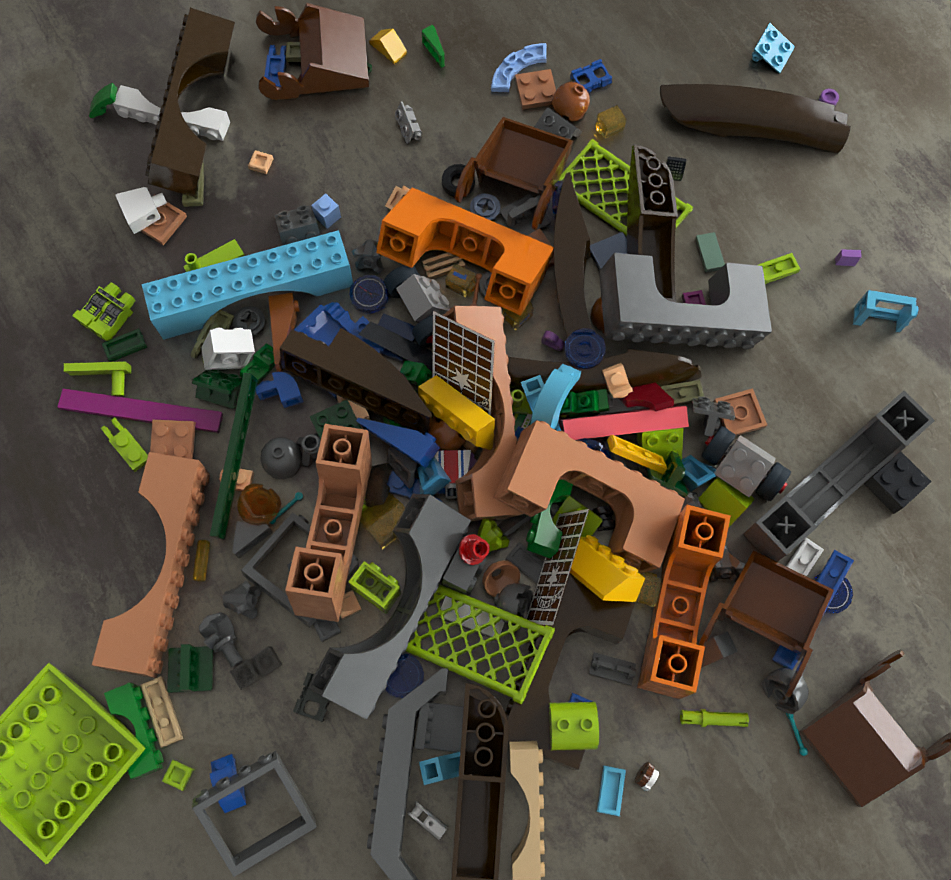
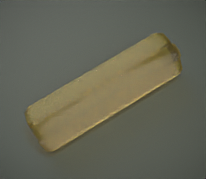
M208 540L197 541L193 571L194 581H205L210 547Z

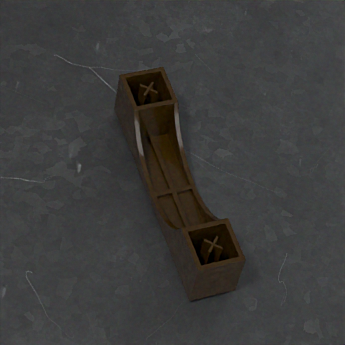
M190 7L189 14H184L183 27L179 34L180 41L177 43L175 58L172 61L171 74L168 77V86L165 89L163 105H161L159 121L156 124L155 137L152 140L151 153L148 156L145 175L149 176V185L195 197L207 144L199 139L188 127L181 114L178 99L183 91L195 81L207 76L223 74L235 22Z

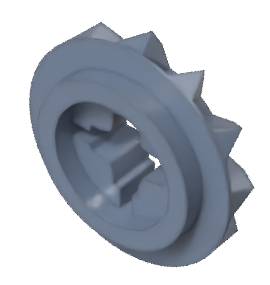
M480 194L471 201L470 212L488 220H495L497 215L500 214V203L493 195ZM488 203V210L482 213V208Z

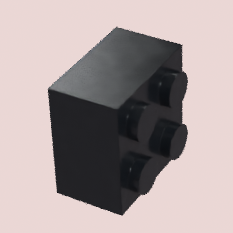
M899 452L869 478L864 485L895 514L912 501L932 481L902 452Z

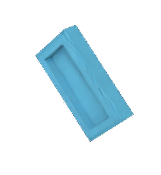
M603 766L596 812L620 816L626 770Z

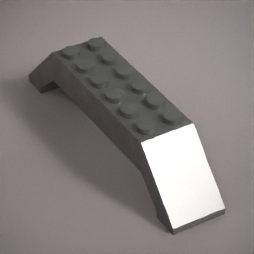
M445 668L439 670L388 709V714L383 716L382 728L386 729L385 738L381 737L379 752H383L382 761L377 763L376 775L380 776L379 785L374 787L373 799L377 800L376 809L371 811L370 824H374L373 833L368 835L367 849H371L370 855L390 880H418L401 856L416 722L421 707L427 702H433L440 695H446L448 669Z

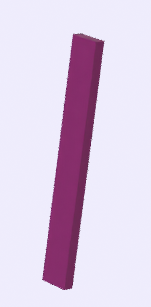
M62 389L58 403L60 410L152 423V420L196 422L195 430L219 433L223 413L219 411L70 389Z

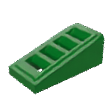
M431 25L422 30V43L442 68L445 66V54L434 25Z

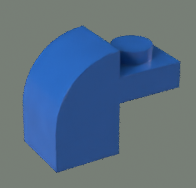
M273 372V381H263L256 387V393L260 401L279 395L284 408L303 403L295 379L287 373Z
M233 754L211 762L212 773L209 774L212 787L216 786L220 779L224 777L229 778L237 773ZM244 787L218 801L224 813L247 805Z

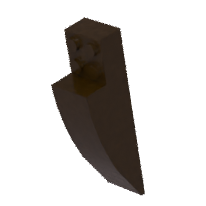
M340 328L331 344L327 346L323 341L314 340L305 333L292 329L280 346L282 370L408 429L419 431L423 435L426 432L429 433L432 414L406 377L378 351L353 334Z

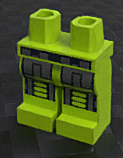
M110 282L104 289L99 286L96 293L91 296L89 302L82 310H77L72 316L85 328L104 341H108L115 336L127 318L132 315L133 312L130 308L136 300L127 292L120 299H117L116 296L121 290Z

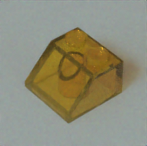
M390 492L363 511L360 518L361 525L382 550L397 538L393 529L405 509L404 505Z

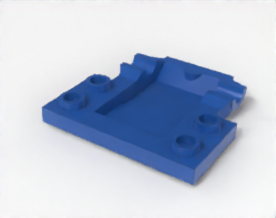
M331 302L325 306L320 305L294 329L297 332L305 333L314 340L323 341L329 346L340 328L367 343L380 354L385 349L358 335L369 321L362 316L354 323L350 319L349 312L345 311L338 302ZM329 392L334 398H337V395Z

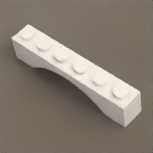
M120 85L116 94V100L112 103L117 114L124 118L130 117L140 122H149L156 125L157 121H159L161 108L150 103L138 89ZM208 107L199 111L181 112L188 127L196 136H205L211 140H224L230 125L226 111Z

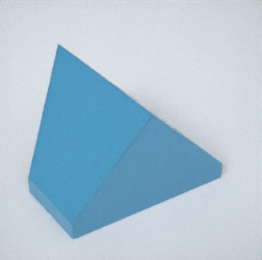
M692 455L681 460L685 468L683 482L690 492L716 477L714 474L716 468L698 461Z
M433 457L426 468L421 465L417 468L420 478V494H430L433 496L451 482V479L435 457Z

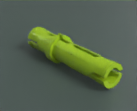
M700 709V711H680V714H682L680 715V723L682 725L748 727L749 723L748 713L706 711V709Z

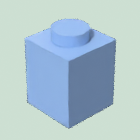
M324 194L311 205L315 218L326 229L341 218L339 205L327 194Z

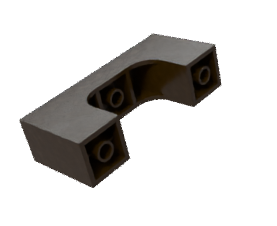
M569 573L554 625H548L555 628L554 634L527 691L524 702L519 704L514 702L513 699H510L505 711L506 714H509L507 718L509 727L508 744L509 742L537 741L538 749H542L544 759L571 770H579L585 750L551 751L549 703L552 702L549 697V685L564 642L568 636L582 632L617 645L624 638L635 602L602 600ZM543 635L534 640L537 650L543 640ZM530 642L528 651H531L532 653L534 649L532 643ZM535 656L525 660V665L528 671L531 667V664ZM523 665L520 669L521 672H524ZM526 677L516 680V690L520 691Z

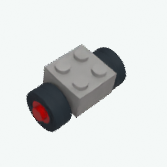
M402 265L385 277L384 285L393 298H402L414 321L419 322L412 330L418 345L422 348L433 346V311L443 315L450 310V303L440 292V286L436 280L420 276L414 266L410 268Z
M721 426L713 437L709 436L705 442L707 447L701 456L716 465L721 457L725 455L714 472L716 476L748 497L756 489L758 495L767 501H772L778 493L781 494L786 488V481L791 471L778 462L774 464L775 457L741 435L733 446L728 448L736 435L724 426Z

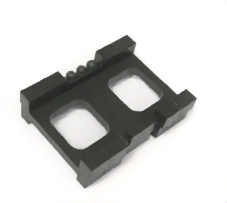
M308 672L303 683L305 686L303 687L304 691L301 692V699H297L293 712L323 722L329 700L308 688L314 677V674ZM308 700L320 705L315 716L304 712V707Z

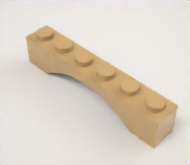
M537 741L509 742L510 772L522 787L529 807L528 822L524 835L511 854L512 880H541V877H545V864L540 862V855L545 854L544 840H540V832H544V818L540 817V809H544L543 794H539V786H543V772H539V764L543 763V751L538 749Z

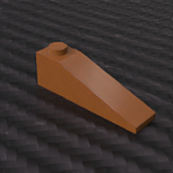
M292 293L268 296L274 363L277 372H283L280 346L291 330L295 329L297 322L296 312H300L298 300H294Z

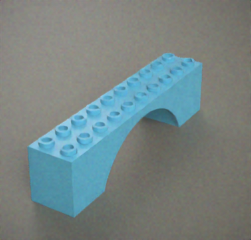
M339 230L142 284L150 320L163 340L202 329L205 322L217 311L250 296L274 291H301L317 297L354 286L350 264Z

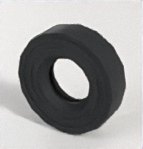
M453 164L444 171L442 187L450 196L455 197L457 186L451 182L452 178L456 175H461L466 165ZM474 175L473 183H472V186H471V188H470V191H469L468 195H469V194L473 191V189H474V186H475V175Z

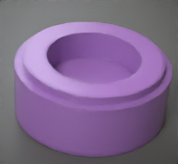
M825 89L819 97V101L836 105L839 100V94L833 89Z

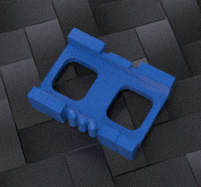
M601 59L592 62L591 65L585 66L583 69L581 67L571 71L570 74L571 79H574L579 84L580 82L577 77L587 76L590 82L582 86L585 87L588 93L592 92L594 88L600 87V85L604 87L612 83V76L609 75ZM601 68L606 75L597 78L593 71Z

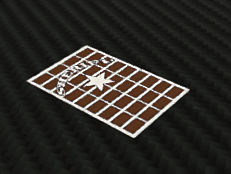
M433 311V377L436 375L491 416L495 341Z
M589 509L559 514L556 527L562 531L559 550L551 558H545L528 611L527 620L540 625H554Z

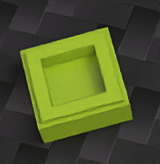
M172 760L162 782L184 791L194 769L176 760Z

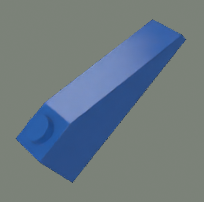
M357 418L356 420L363 428L424 468L428 466L440 449L435 443L437 439L427 432L423 435L416 430L363 418Z

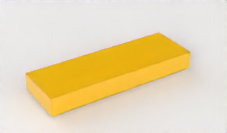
M610 435L607 439L612 453L661 474H664L667 470L663 456L614 435Z

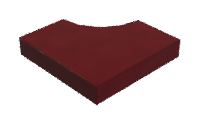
M656 382L633 387V391L628 393L627 396L618 398L627 408L639 406L650 408L656 412L674 406V399Z

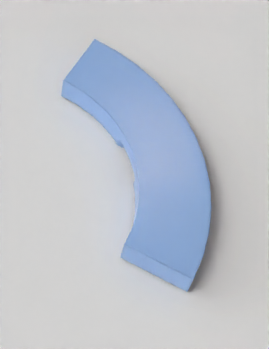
M546 43L528 45L524 49L509 54L493 75L491 92H509L511 82L519 71L532 64L546 63Z

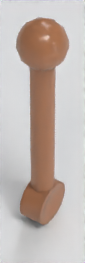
M480 273L475 276L477 281L473 303L470 306H477L479 284L483 276Z

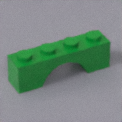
M559 479L547 509L531 517L530 522L533 524L526 537L528 551L547 558H551L558 552L562 531L553 523L550 509L552 504L563 503L570 496L573 484Z
M127 683L105 692L104 695L110 714L128 718L135 728L136 738L146 748L128 769L130 779L137 780L163 769L161 764L164 762L161 751L156 749L155 741H157L154 729H150L148 723L150 715L147 708L143 707L141 688L136 684Z

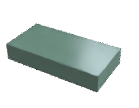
M715 232L697 235L695 240L705 273L722 268L725 263Z

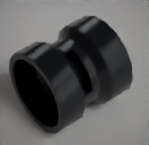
M601 506L592 509V512L603 519L596 531L601 532L615 529L616 524L615 520L612 519L613 509L611 506Z

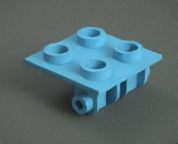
M769 23L754 48L752 59L756 62L764 59L773 69L781 73L795 46Z

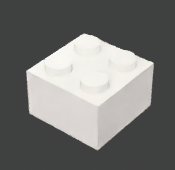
M215 328L210 330L201 347L205 370L243 369L255 352L251 329L244 330L243 328H235L233 330Z

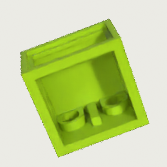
M364 561L348 583L353 591L387 614L401 595L399 581L391 575L384 576L381 572L382 569L373 562L368 564ZM373 579V585L368 586L366 584L367 580ZM389 591L388 595L384 598V592Z

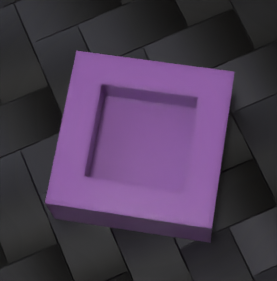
M841 249L835 258V265L855 266L861 258V250Z

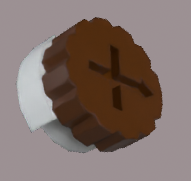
M649 762L643 764L635 777V783L645 791L651 789L659 776V772Z

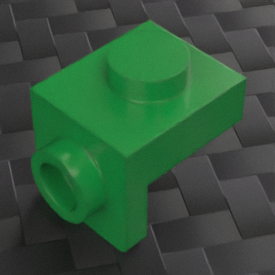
M405 361L400 370L409 383L416 384L417 386L422 385L433 376V373L423 363Z

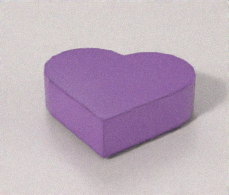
M545 331L541 340L542 344L557 351H561L565 345V342L551 331Z

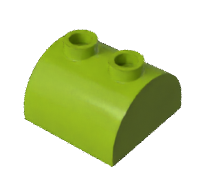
M596 702L549 703L551 751L598 749L599 721Z

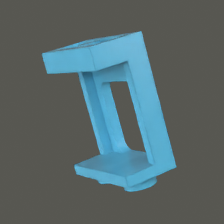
M868 290L854 307L853 325L861 326L868 317L897 321L896 332H901L918 314L916 298ZM880 301L905 305L901 310L875 307Z

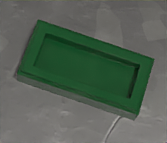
M140 328L101 343L109 362L148 348Z

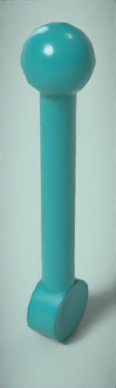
M297 492L293 500L274 516L268 518V522L274 524L276 519L295 502L303 499V494Z
M786 713L800 747L799 753L802 756H806L808 750L803 745L794 721V715Z

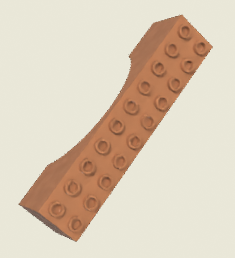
M454 306L443 316L495 341L491 416L495 419L493 448L491 450L483 448L475 465L465 475L455 480L458 511L471 521H482V519L500 520L519 516L524 513L493 498L517 444V437L514 431L515 417L512 413L513 398L510 395L509 386L511 378L508 374V355L505 350L506 336L503 332L504 316L501 314V307Z
M149 452L138 493L154 506L162 520L166 535L164 564L156 583L137 605L119 616L103 621L92 666L150 678H157V675L161 673L163 668L162 655L163 652H166L169 643L167 639L168 631L172 629L174 624L173 611L179 604L178 591L184 584V567L188 566L190 559L188 554L189 547L193 545L195 534H193L194 527L199 523L200 514L198 512L200 505L202 506L204 503L205 494L203 492L210 479V474L199 460Z

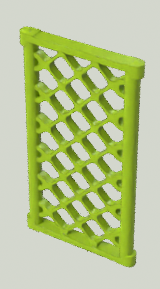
M591 139L587 146L561 174L556 190L562 189L565 174L570 173L574 189L576 185L586 186L587 192L581 195L576 192L579 204L627 236V226L620 222L621 217L627 216V213H621L619 205L628 204V200L619 201L617 193L625 192L628 195L630 166L598 145L597 141ZM591 149L595 151L594 156L585 157ZM605 158L609 161V166L599 167L597 160ZM584 161H595L596 168L587 169ZM579 162L582 163L583 169L573 170ZM620 168L625 172L624 177L615 178L612 170ZM609 171L611 178L601 179L599 172ZM596 172L598 179L588 180L586 173ZM583 173L585 180L574 181L573 174ZM624 181L626 188L616 189L614 182ZM611 182L613 190L604 191L601 183ZM588 184H599L600 191H589ZM613 194L615 201L605 202L603 195ZM600 195L602 203L593 204L590 202V196ZM676 198L677 211L680 209L683 213L676 219V228L693 209V206L688 203L685 204L678 198ZM616 206L617 213L610 216L605 212V207Z
M439 584L437 591L434 593V599L428 602L429 605L437 604L438 613L428 617L427 612H425L424 619L418 621V625L427 622L429 632L418 636L416 630L414 632L415 638L408 643L405 651L513 698L514 702L522 704L550 639H552L555 628L548 625L542 626ZM447 596L452 599V606L442 611L439 602ZM464 604L469 605L470 615L460 618L458 608ZM454 610L457 616L456 621L446 624L444 615ZM484 611L489 614L490 621L479 626L476 617ZM441 616L443 626L432 630L430 621ZM473 618L476 625L475 628L465 632L462 623ZM501 619L508 621L509 629L498 634L495 624ZM459 624L461 634L451 638L448 629ZM492 626L495 633L494 636L483 640L481 630ZM520 627L528 629V638L517 642L514 635L515 631L520 629ZM445 630L447 640L437 644L434 637L435 634ZM478 632L480 642L469 646L467 636ZM507 634H512L514 643L503 648L500 638ZM543 635V640L537 650L534 640ZM431 636L433 646L426 651L421 648V640ZM464 638L466 648L455 652L453 642ZM497 640L500 647L499 650L488 654L486 644ZM531 642L534 651L526 656H522L519 648L520 645ZM450 644L452 654L447 656L446 659L440 657L439 648ZM483 646L485 656L474 660L472 650ZM517 648L519 658L508 662L505 652ZM469 652L471 662L465 667L458 665V656ZM502 654L505 661L504 665L494 669L491 658ZM535 656L531 664V667L528 671L525 665V660ZM488 660L490 670L484 675L477 673V664ZM522 662L524 673L513 677L510 667ZM507 668L510 675L509 680L503 684L497 682L496 672ZM526 677L520 691L516 690V680Z

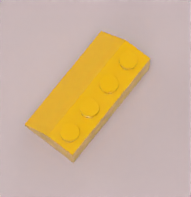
M437 375L418 386L419 397L437 418L443 420L451 429L456 430L465 440L470 441L475 446L488 450L493 448L495 419Z
M591 535L580 537L570 573L602 600L636 602L645 580L638 573V569L627 565L622 557L614 555L611 549L600 544L596 537Z

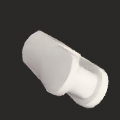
M416 801L414 809L411 812L408 811L407 814L439 840L448 827ZM423 811L428 815L424 822L418 819Z

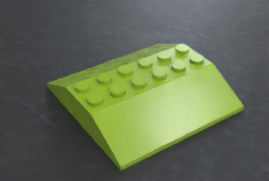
M48 663L0 716V821L45 864H48L146 749L118 718L110 714V711L91 694L51 663Z

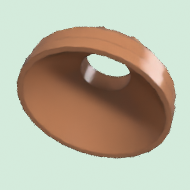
M510 561L493 563L483 575L482 583L484 589L489 595L496 597L497 593H500L507 585L519 583L520 571ZM501 569V573L498 576H492L494 570Z

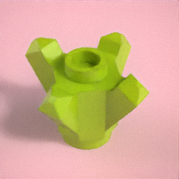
M482 519L477 536L488 542L489 552L508 547L510 541L506 536H503L504 534L494 520Z

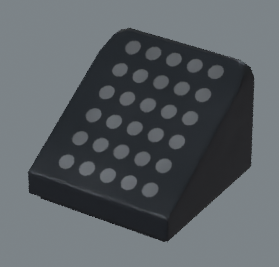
M670 156L667 158L666 164L671 171L673 180H682L687 159Z

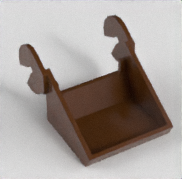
M306 3L298 19L289 9L275 6L276 17L279 22H274L271 17L261 10L256 15L257 27L263 33L276 36L290 34V37L300 36L301 74L297 79L285 72H278L280 86L282 87H277L275 83L263 76L259 80L258 88L265 97L273 100L298 98L300 94L369 87L364 18Z
M502 117L476 158L471 157L463 169L456 189V202L461 204L462 198L467 197L476 170L478 182L482 183L484 176L487 175L541 194L542 196L538 202L532 222V229L537 231L538 225L543 222L551 198L570 155L573 140Z
M753 551L725 604L719 603L698 645L704 646L705 642H707L718 617L722 622L727 617L797 653L795 659L801 660L785 694L786 697L790 698L812 654L813 649L809 648L834 590Z
M901 649L888 655L860 677L858 685L799 731L858 807L865 806L925 768V763L929 760L939 758L951 751V732L940 738L927 750L924 746L922 748L916 747L873 694V689L869 685L870 680L891 667L889 664L903 657L905 653Z

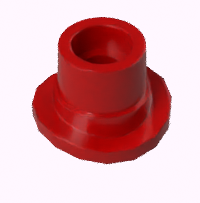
M475 534L463 537L459 545L460 557L469 565L481 563L490 550L488 542Z

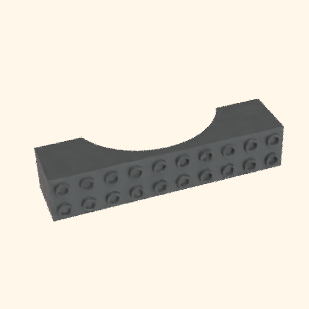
M905 391L901 392L756 521L743 535L762 555L778 562L811 534L854 491L907 447L935 420Z
M412 494L393 529L402 547L406 569L404 590L395 612L378 632L366 640L346 647H330L309 684V689L365 719L374 712L379 695L385 691L386 682L390 674L396 670L400 655L407 649L411 634L416 631L421 615L426 612L431 596L439 587L438 582L442 575L447 572L449 568L448 563L452 556L456 554L461 538L468 532L470 519L430 494Z

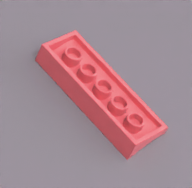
M673 406L656 412L652 409L558 420L561 431L567 433L573 440L689 427L687 406Z

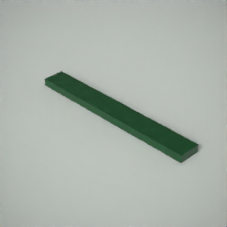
M244 372L209 535L224 540L226 537L258 382L257 378L251 373Z

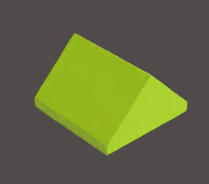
M719 477L699 497L700 504L705 509L730 515L729 527L755 500L752 496H746Z

